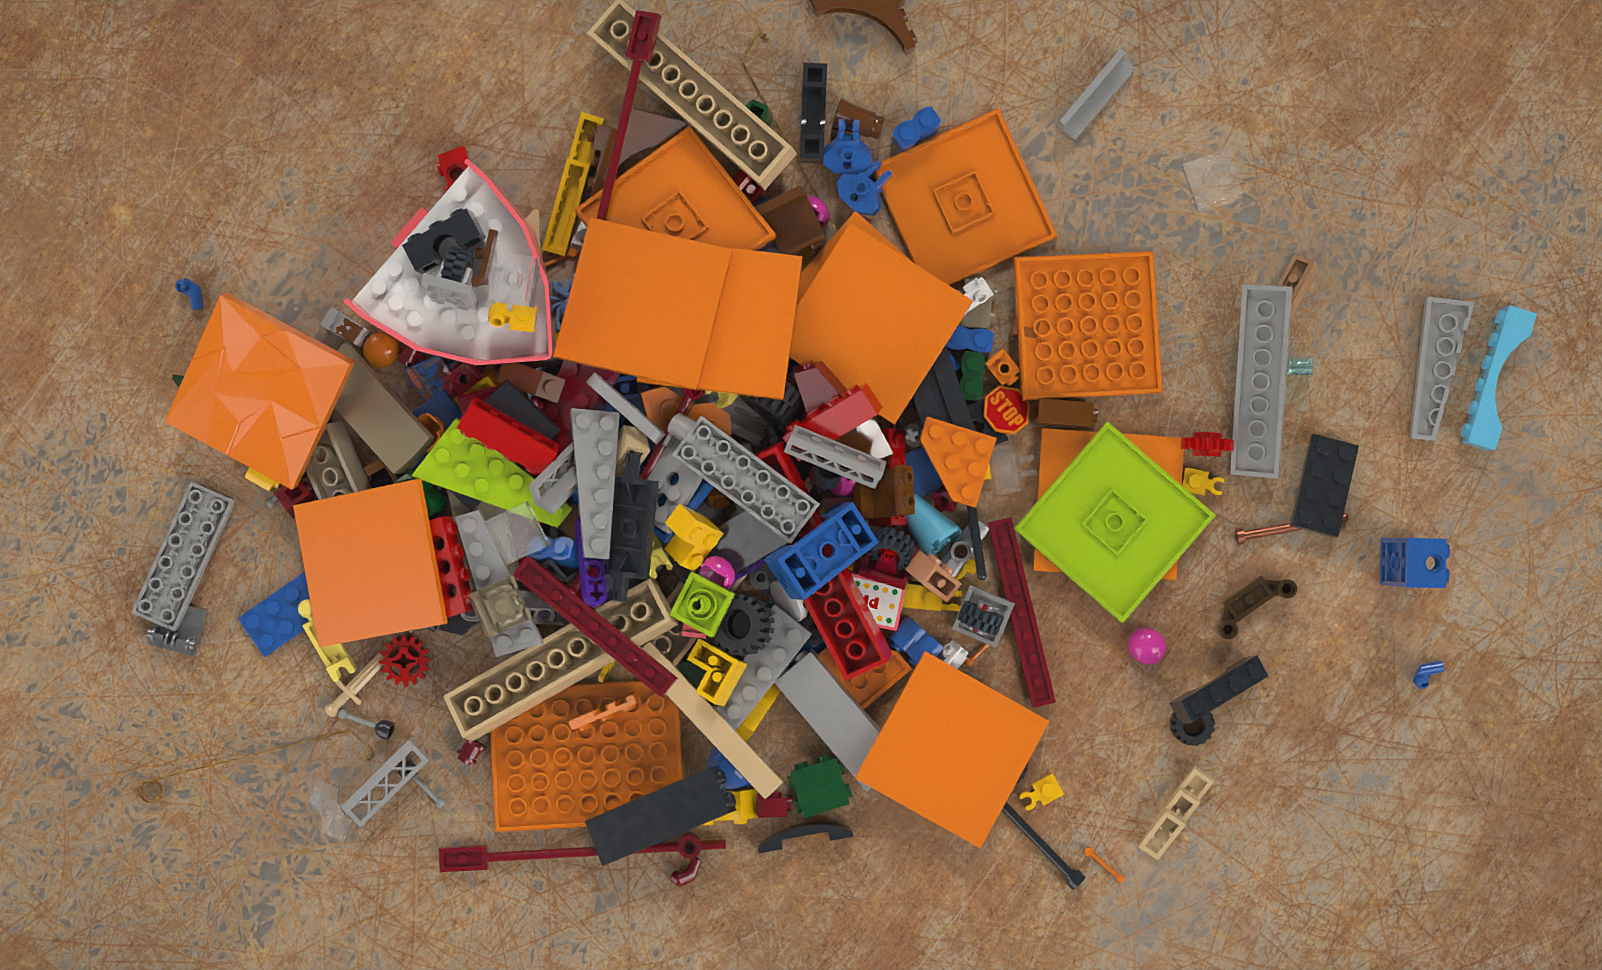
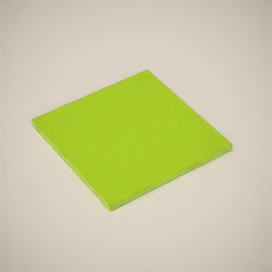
M1107 421L1013 529L1120 623H1123L1216 515Z

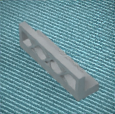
M1121 48L1056 125L1058 129L1073 141H1075L1135 70L1136 67L1124 58L1126 52Z
M797 425L794 426L784 450L787 454L875 489L878 481H880L886 465V461ZM792 445H794V446H796V447H798V448H801V449H803V450H798V449H796V448H793ZM817 455L825 458V460L818 458ZM840 465L848 467V469L842 468ZM863 474L872 477L873 480H872V479H869V478H867V477H864Z
M573 442L529 485L534 504L551 514H554L578 489L576 485V466L574 457L572 458L574 453ZM544 483L543 488L539 491L538 488Z
M414 737L409 739L341 806L360 827L430 760L418 747L420 743ZM412 751L422 760L417 766H406V757ZM393 770H402V781L400 783H389V774ZM406 770H412V771L406 776ZM377 786L385 787V797L382 800H372V791ZM360 803H368V814L361 819L353 809ZM372 803H378V804L372 809Z

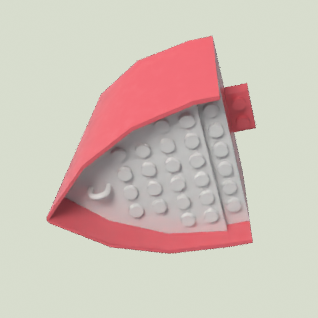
M466 159L464 163L468 167L429 213L422 207L415 213L390 242L397 248L396 251L353 300L346 298L343 302L366 321L417 351L473 365L548 360L552 356L551 285L537 235L502 188L470 160ZM460 208H467L474 213L486 236V239L467 249L473 252V257L476 247L485 249L489 230L498 231L488 276L489 285L473 288L479 299L476 310L472 308L461 310L456 308L453 303L445 302V304H438L431 301L421 284L423 274L415 271L402 247L404 243L408 242L407 239L411 235L424 233L429 230L428 227L432 223L440 220L442 222L450 218V214ZM447 238L440 245L439 253L443 261L446 260L445 256L448 254L449 248L451 249L452 246L460 248L454 238ZM474 258L472 262V277L479 276L482 264L481 259ZM441 264L426 272V274L437 276ZM496 302L504 303L509 311H511L512 305L537 306L538 314L535 332L509 330V323L504 324L502 327L492 326L488 320L489 308Z

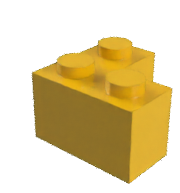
M679 503L665 522L675 535L664 549L681 566L695 572L712 548L717 545L724 533L707 517Z
M700 638L687 659L707 671L695 693L716 705L725 706L747 663L728 652L721 651L716 645Z

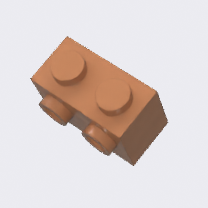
M919 551L905 570L945 602H948L962 583L952 576L954 571L945 563L939 566L942 561L932 553L927 556L922 551Z

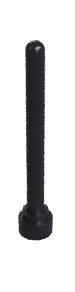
M967 506L977 578L985 580L987 575L977 508Z
M1006 802L1002 808L1005 815L1065 875V883L1072 890L1077 888L1086 876L1080 870L1071 869Z

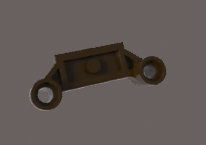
M1259 576L1221 602L1224 608L1220 623L1217 626L1218 634L1224 639L1235 638L1238 634V626L1236 624L1238 621L1274 596L1287 599L1294 597L1297 593L1296 583L1289 579L1281 581L1265 580L1263 576ZM1283 585L1287 586L1285 593L1282 591ZM1225 625H1228L1229 631L1227 633L1223 632V628Z

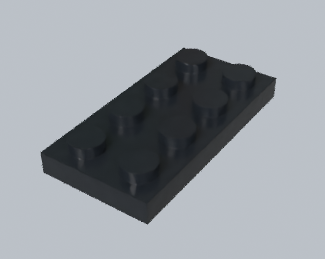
M1316 434L1310 436L1290 526L1334 538L1339 537L1359 445Z

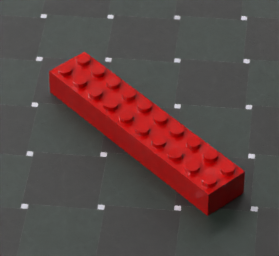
M783 441L754 454L811 497L790 454L784 452L786 447ZM818 509L814 511L793 541L785 545H794L823 522ZM825 544L822 547V554L828 558L832 553V548L829 544ZM848 567L803 600L845 681L889 661L892 652Z

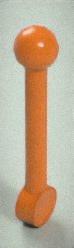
M570 248L566 256L561 255L546 262L545 267L547 268L570 256L576 257L578 250Z
M984 643L971 657H967L965 664L972 666L974 660L989 645Z
M1091 847L1085 848L1084 853L1086 856L1096 860L1115 877L1118 883L1124 882L1125 877L1123 874H1118L1094 853Z

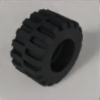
M787 381L784 400L740 395L742 400L754 411L781 426H788L804 404L800 392Z
M735 594L714 636L715 640L713 643L716 646H721V651L729 652L731 655L758 653L757 650H763L766 647L764 643H769L772 639L769 637V633H774L775 629L771 628V623H775L774 618L769 617L772 611L770 608L765 607L766 603L764 601L758 600L759 598L755 596ZM743 610L750 618L751 627L747 636L739 639L733 632L732 622L735 615Z

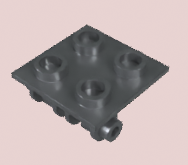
M188 606L176 632L154 623L153 628H149L147 631L148 644L194 657L207 611Z

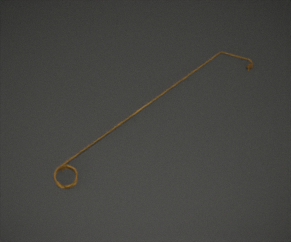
M760 32V33H757V34L755 35V37L753 38L752 43L750 44V46H749V48H748V50H747V52H746V54H745V56H744V58H743V60H742V64L744 65V67H745L747 73L749 74L751 80L753 81V83H754L756 89L758 90V92H759V94H760L762 100L764 101L765 105H767V103L765 102V100H764V98H763L761 92L759 91V89H758L756 83L754 82L752 76L750 75V73H749L747 67H746L745 64H744V60H745V58H746V56H747V54H748V52H749V50H750V48H751V46H752V44H753V42H754L756 36H757L758 34H761V35H762V40L768 39V37H765L766 34H763V33ZM773 116V119H774V121L776 122V125L778 126L780 132L782 133V135H783L785 141L788 143V141H787L785 135L783 134V132H782V130L780 129V127H779V125H778L776 119H775L774 116ZM795 156V159L797 160V162H798L800 168L802 169L803 173L805 174V176H806V178H807L809 184L811 185V187H812V189H813L815 195L817 196V198H819L818 195H817V193H816V191H815V189H814V187L812 186L811 182L809 181V178L807 177L805 171L803 170V168H802L800 162L798 161L797 157ZM830 218L829 220L831 221L832 225L834 226V228H835V230H836V232H837L838 230L836 229L834 223L832 222V220H831V218Z
M348 729L341 732L332 733L329 735L297 742L294 744H289L282 747L273 748L270 750L238 757L235 759H230L223 762H218L207 766H202L195 769L151 779L143 782L138 789V795L142 801L146 803H154L161 798L163 792L161 784L155 780L233 761L236 759L245 758L252 755L261 754L268 751H273L295 744L320 739L323 737L332 736L339 733H344L347 731H351L361 742H363L372 751L371 756H365L366 761L368 759L371 760V757L374 755L373 749H371V747H369L361 738H359V736H357L352 730ZM151 782L152 784L153 782L158 785L160 791L159 796L155 800L147 801L143 798L141 790L145 783Z

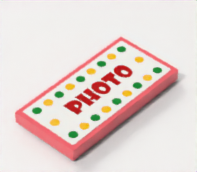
M850 571L878 627L897 631L905 590L861 577L859 573Z

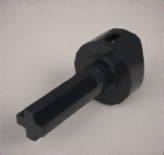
M817 455L818 458L825 460V458ZM812 464L808 472V476L813 482L809 492L811 497L820 504L826 489L836 488L842 476Z

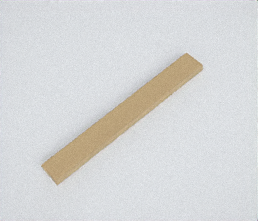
M649 641L642 649L678 678L666 694L764 799L770 796L783 783L780 777L704 697L695 693L697 689Z

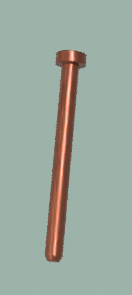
M1344 513L1342 523L1349 520L1347 513ZM1290 523L1246 531H1243L1242 528H1237L1234 530L1237 545L1245 544V540L1303 529L1290 526Z

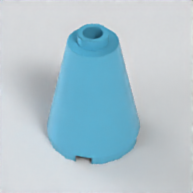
M914 494L915 515L906 516L907 527L917 548L927 556L930 553L936 556L947 548L945 545L950 540L954 542L962 530L918 494Z

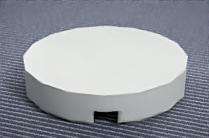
M778 580L771 583V595L779 608L797 622L807 617L808 608L804 609L803 600L790 599Z

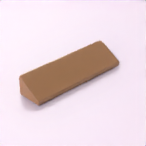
M1297 254L1293 255L1278 283V286H1293L1291 319L1319 269L1316 262Z

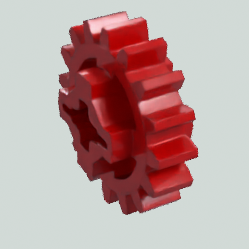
M1193 432V437L1181 438V449L1193 450L1192 456L1221 457V451H1233L1234 440L1222 439V433Z
M405 634L402 635L401 641L396 636L393 638L394 644L389 642L385 644L388 649L387 651H380V654L385 656L384 659L379 661V664L385 665L381 673L388 672L389 675L386 680L389 681L394 678L396 686L403 681L404 687H407L410 680L415 685L418 683L417 677L424 679L426 676L423 671L431 669V667L426 665V662L432 661L431 657H426V653L430 649L422 648L424 641L416 643V636H412L408 640ZM400 646L399 653L396 656L390 657L393 650ZM411 646L414 647L420 655L414 654L411 651ZM406 655L407 659L416 661L408 663L405 667V663L397 660L403 658ZM415 665H420L418 671L411 676L412 668ZM391 666H395L400 671V675Z

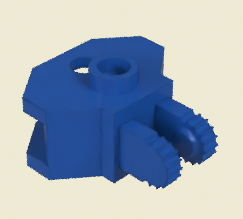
M839 119L836 139L824 147L823 164L835 174H860L871 166V148L860 140L859 120H854L852 124L853 134H844L845 122L844 119Z
M879 160L875 161L865 173L861 172L859 175L843 174L837 181L839 197L860 215L876 216L882 209L880 193L883 190L881 188L891 178L893 173L887 170L874 182L871 177L882 165Z

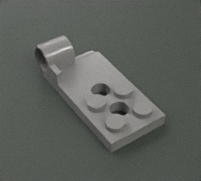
M682 413L676 414L671 419L668 426L669 434L663 442L666 448L647 479L659 481L654 525L671 534L672 530L665 524L666 520L679 503L687 507L703 479L672 456L696 423V421ZM674 474H678V483L674 486H671V477ZM666 495L667 501L665 505L659 507L658 499L660 496Z

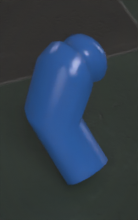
M190 279L178 280L175 285L176 290L190 297L191 309H204L201 287Z
M1443 661L1421 664L1413 676L1414 684L1419 689L1427 688L1431 674L1445 671Z

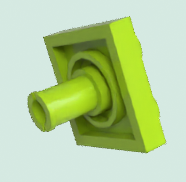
M691 571L669 615L713 638L735 593Z

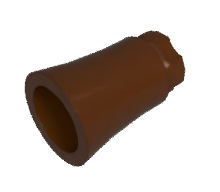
M841 98L831 130H838L839 119H844L845 132L853 133L852 124L854 120H859V135L878 139L885 117L876 115V112L864 109Z

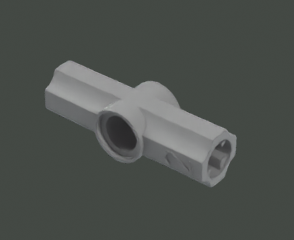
M978 520L982 540L989 531V528ZM969 523L950 546L941 560L942 563L939 565L941 566L945 563L954 571L953 577L957 575L973 553ZM963 545L966 548L964 558L959 559L954 555L956 546Z

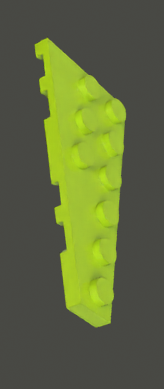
M458 418L453 421L411 475L412 477L557 528L573 509L565 501L554 514H551L535 505L529 485L536 478L515 462L507 460L502 453L495 449H487L475 438L464 436L457 429ZM544 484L538 488L539 491L543 488Z

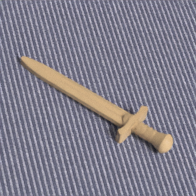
M409 630L408 633L400 632L397 637L401 641L402 635L406 634L409 637L413 630ZM400 646L396 647L393 650L391 656L400 648ZM379 652L348 685L345 686L342 680L336 682V685L343 690V693L333 703L325 706V712L328 716L335 717L339 708L349 698L353 699L358 705L362 703V699L357 697L356 694L384 665L379 664V661L384 659L385 656Z

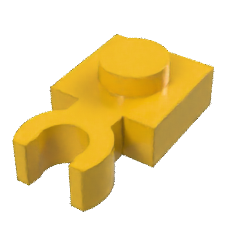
M1185 467L1182 476V486L1192 494L1204 496L1207 489L1213 495H1221L1222 491L1214 489V483H1223L1224 479L1221 477L1208 479L1209 472Z
M1051 772L1033 782L1031 785L1034 790L1031 792H1021L1019 798L1030 797L1031 802L1025 806V809L1031 810L1035 807L1037 801L1040 800L1044 806L1061 797L1064 793Z

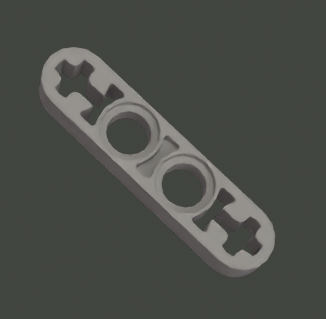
M596 372L586 381L653 442L658 444L665 436V433Z

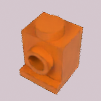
M1003 348L985 362L986 370L1000 386H1003L1005 383L1010 386L1019 378L1017 373L1020 371V368ZM1002 364L1008 366L1007 373H1002L1000 371V366Z

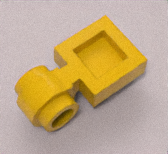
M496 302L489 308L488 320L494 327H502L504 324L509 323V330L535 332L538 314L537 306L512 305V309L509 311L504 303Z

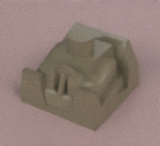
M513 575L468 594L487 639L532 619Z

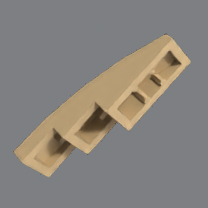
M1194 765L1153 821L1138 847L1158 860L1185 827L1187 819L1200 804V799L1214 783V778Z

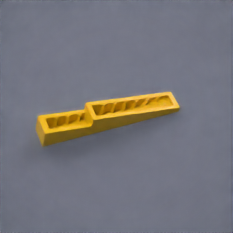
M581 112L542 250L566 256L577 219L574 209L582 203L586 183L592 169V158L594 153H597L596 149L590 147L591 142H587L589 130L594 128L595 123L605 125L606 119Z

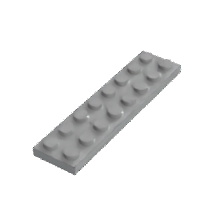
M1243 284L1231 475L1275 479L1280 477L1293 286Z

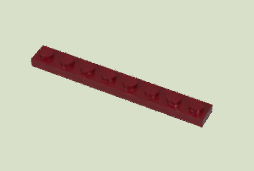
M1012 517L987 522L1005 598L1015 603L1010 619L1031 706L1036 708L1056 703L1015 530L1013 529Z
M526 556L512 574L661 698L666 695L678 678L593 607L584 603L582 598L531 556Z

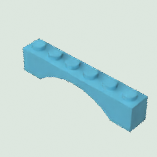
M1511 305L1502 307L1497 312L1495 317L1497 326L1495 332L1491 333L1488 340L1490 349L1488 355L1484 356L1481 363L1483 372L1481 378L1477 379L1474 386L1476 395L1468 406L1467 413L1469 418L1461 429V443L1485 451L1496 450L1502 431V425L1498 418L1495 404V389L1498 375L1509 354L1521 342L1530 337L1537 313Z

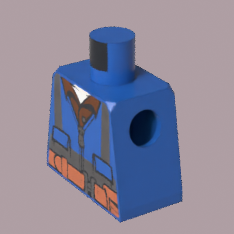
M435 356L404 371L424 402H426L443 389V382L439 378L459 361L452 359L447 363L444 357Z

